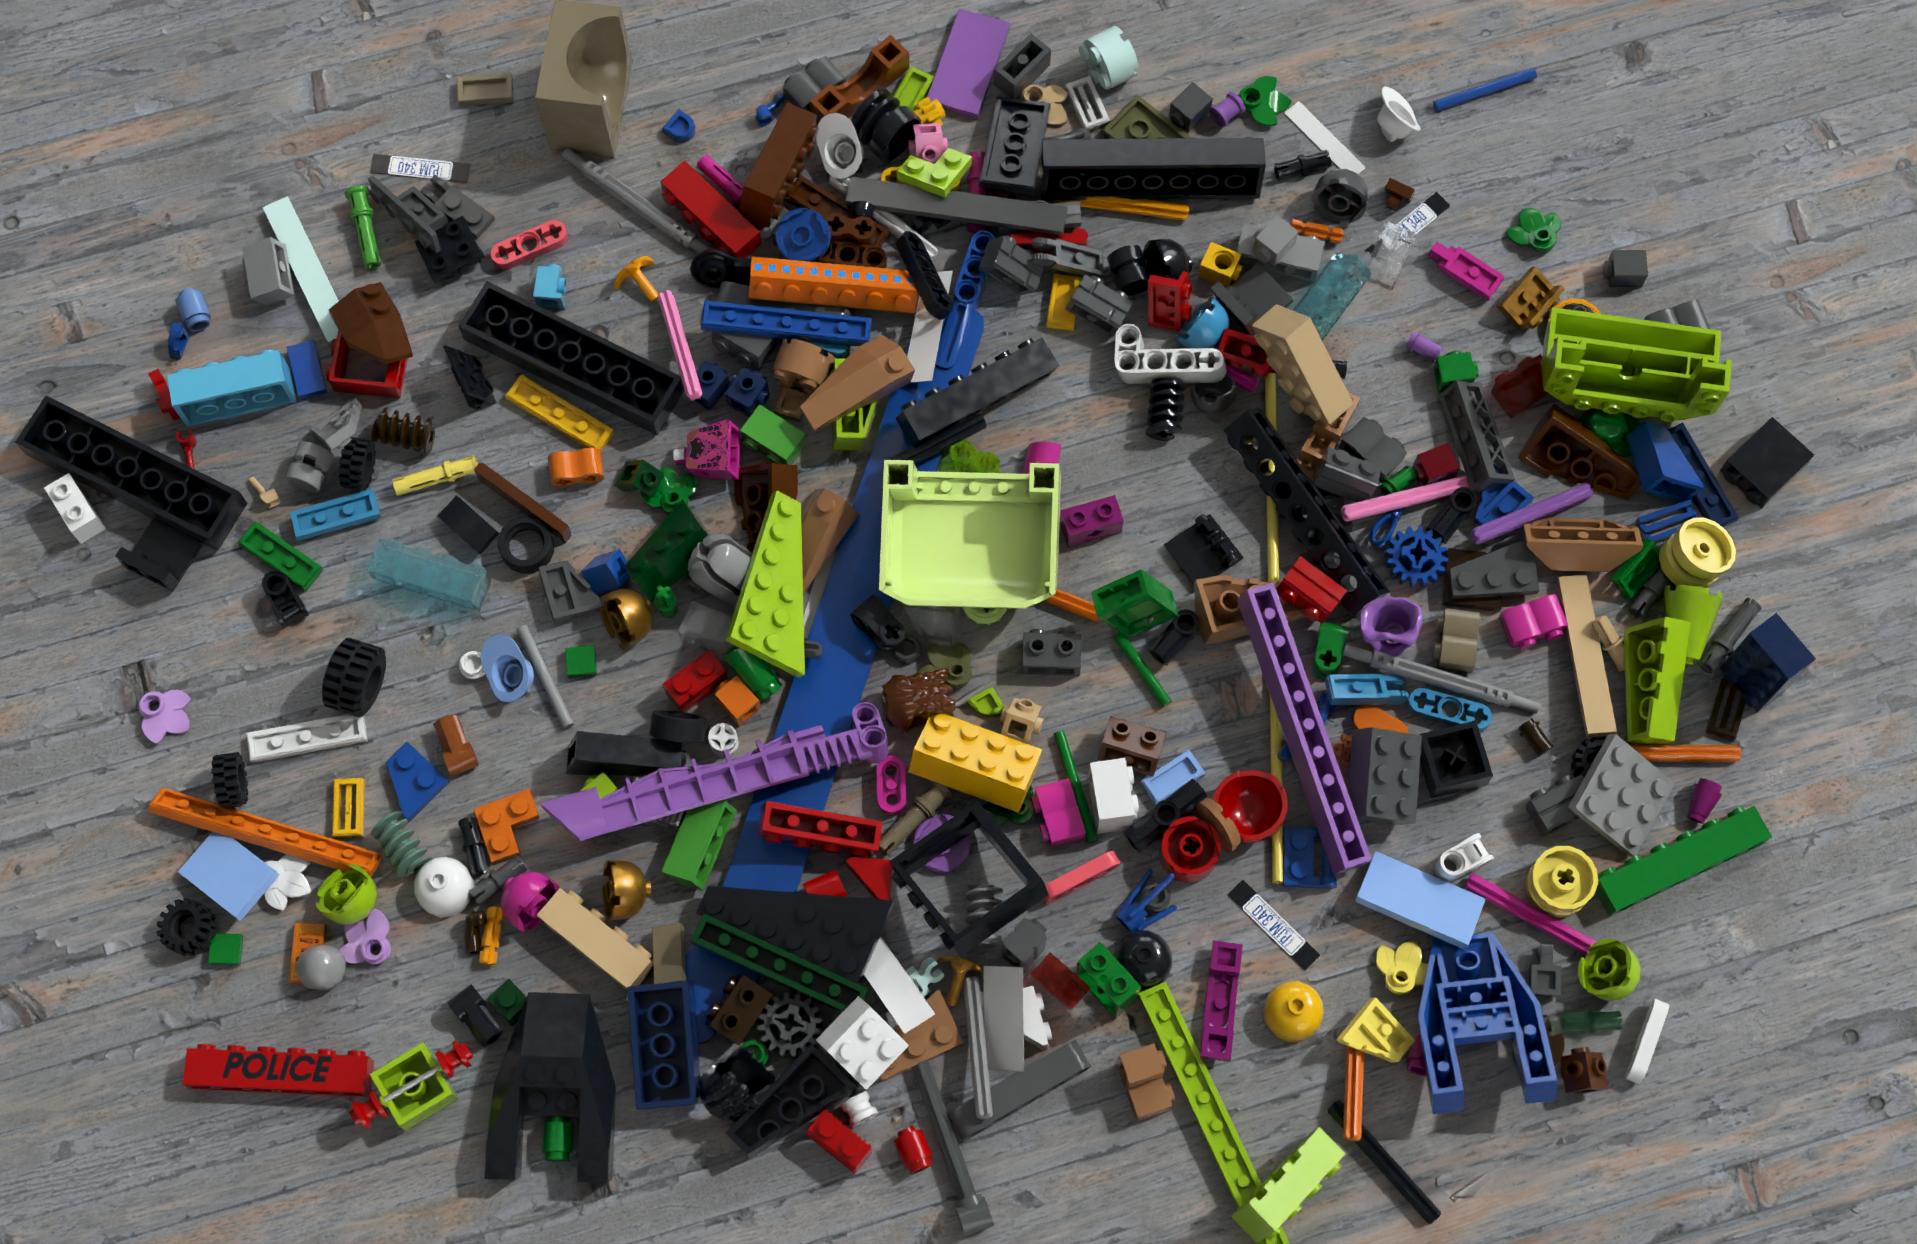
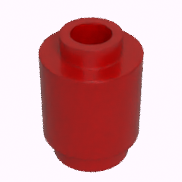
M910 1126L897 1133L899 1138L895 1139L894 1143L904 1168H908L910 1174L921 1172L933 1165L931 1161L933 1155L922 1129L915 1130L914 1126Z

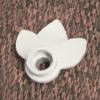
M285 855L279 861L270 860L265 862L279 874V877L264 893L265 900L271 907L283 911L286 908L288 897L297 898L311 893L310 885L302 874L309 866L310 861Z

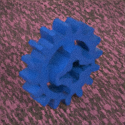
M1409 526L1405 531V535L1398 531L1395 535L1396 540L1390 539L1388 543L1390 548L1386 549L1385 557L1390 559L1387 560L1385 566L1387 568H1394L1390 576L1396 577L1399 575L1401 577L1399 584L1402 585L1407 580L1410 581V588H1414L1416 582H1419L1421 587L1425 588L1428 580L1434 584L1438 579L1437 575H1443L1445 571L1443 566L1448 562V558L1443 555L1446 554L1448 549L1447 547L1439 546L1442 541L1441 537L1432 538L1433 530L1425 534L1423 533L1422 526H1419L1417 532H1413ZM1412 541V544H1410L1409 546L1403 545L1407 542ZM1416 549H1417V555H1418V559H1419V562H1418L1417 566H1416L1415 555H1413ZM1424 568L1430 569L1427 572L1420 573Z

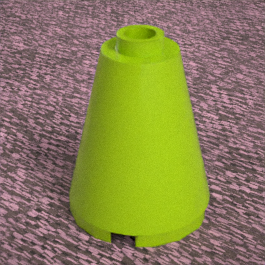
M1667 585L1664 588L1666 617L1691 622L1685 665L1693 666L1694 661H1700L1723 601L1724 593L1717 591V596L1709 594V588L1688 585H1676V590L1671 591L1670 585Z

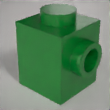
M1452 351L1444 356H1437L1433 366L1438 393H1442L1456 380L1474 382L1479 375L1477 362L1472 361L1471 352Z

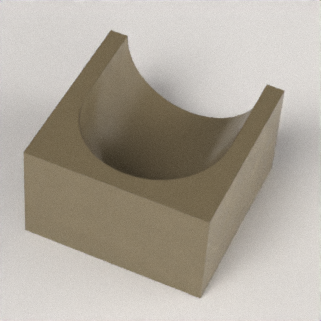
M567 0L554 1L535 94V100L550 150L564 152L566 148H569L579 154L615 158L633 64L621 7Z

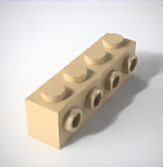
M559 888L537 914L539 920L627 992V987L639 986L653 969V963L649 960L652 955L641 945L638 944L635 948L628 943L629 936L617 926L613 930L604 923L606 918L594 908L588 911L581 904L584 900L574 891L570 890L566 893Z

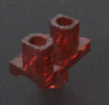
M1051 952L1030 974L1035 981L1070 1011L1091 989L1088 984Z

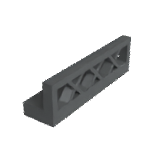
M1454 381L1439 396L1471 490L1473 492H1482L1492 483H1512L1515 478L1482 383ZM1468 391H1474L1477 402L1469 395ZM1476 413L1484 420L1485 426L1478 420ZM1484 438L1492 444L1494 451L1486 444ZM1493 462L1501 469L1502 474L1496 473Z

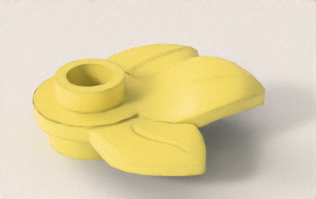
M1405 942L1396 951L1384 945L1378 948L1376 965L1385 975V983L1393 994L1404 995L1412 991L1414 986L1424 985L1428 964L1421 963L1422 951L1416 942ZM1396 976H1400L1404 978L1406 981L1401 982L1396 978Z

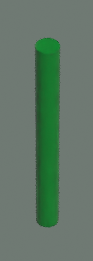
M1065 731L1055 732L1053 735L1065 774L1070 780L1085 828L1087 844L1098 841V837Z

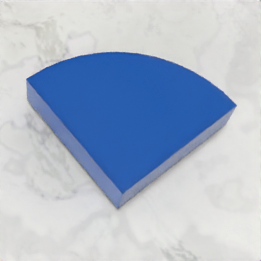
M172 322L170 328L168 352L170 358L180 360L187 345L189 335L182 324Z

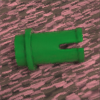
M1406 465L1391 478H1384L1380 485V490L1383 495L1400 492L1412 482H1415L1417 475L1410 466Z

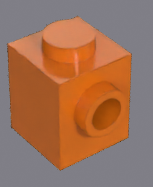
M737 675L732 680L729 678L724 680L716 689L715 698L717 703L739 727L761 709L759 699Z

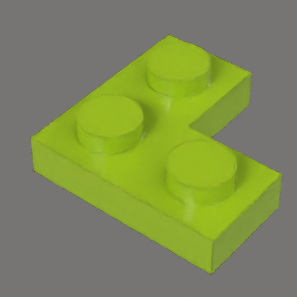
M947 148L937 162L933 164L910 155L898 169L897 180L946 198L971 167L972 156Z

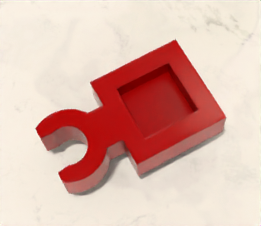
M159 369L148 373L160 396L155 400L163 414L169 412L174 421L179 419V415L172 406L169 386L163 374H161Z

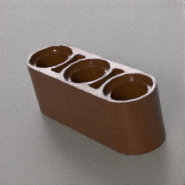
M830 239V246L825 252L827 255L816 261L820 263L887 268V254L881 247ZM846 256L854 258L850 262H845L841 260ZM873 260L881 262L877 266H872L869 264Z

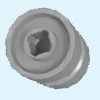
M306 441L299 442L293 456L296 462L290 464L284 477L285 481L300 490L319 493L325 479L322 472L328 471L334 455L317 444Z

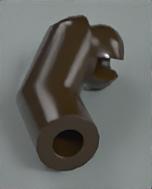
M473 910L466 916L464 933L466 954H479L481 951L479 927H484L487 923V917L483 911L475 912Z

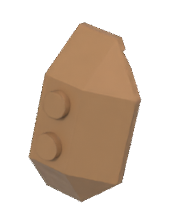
M1544 518L1532 524H1524L1523 526L1526 546L1551 570L1562 572H1609L1643 549L1639 528L1633 526L1628 528L1621 523L1605 519Z

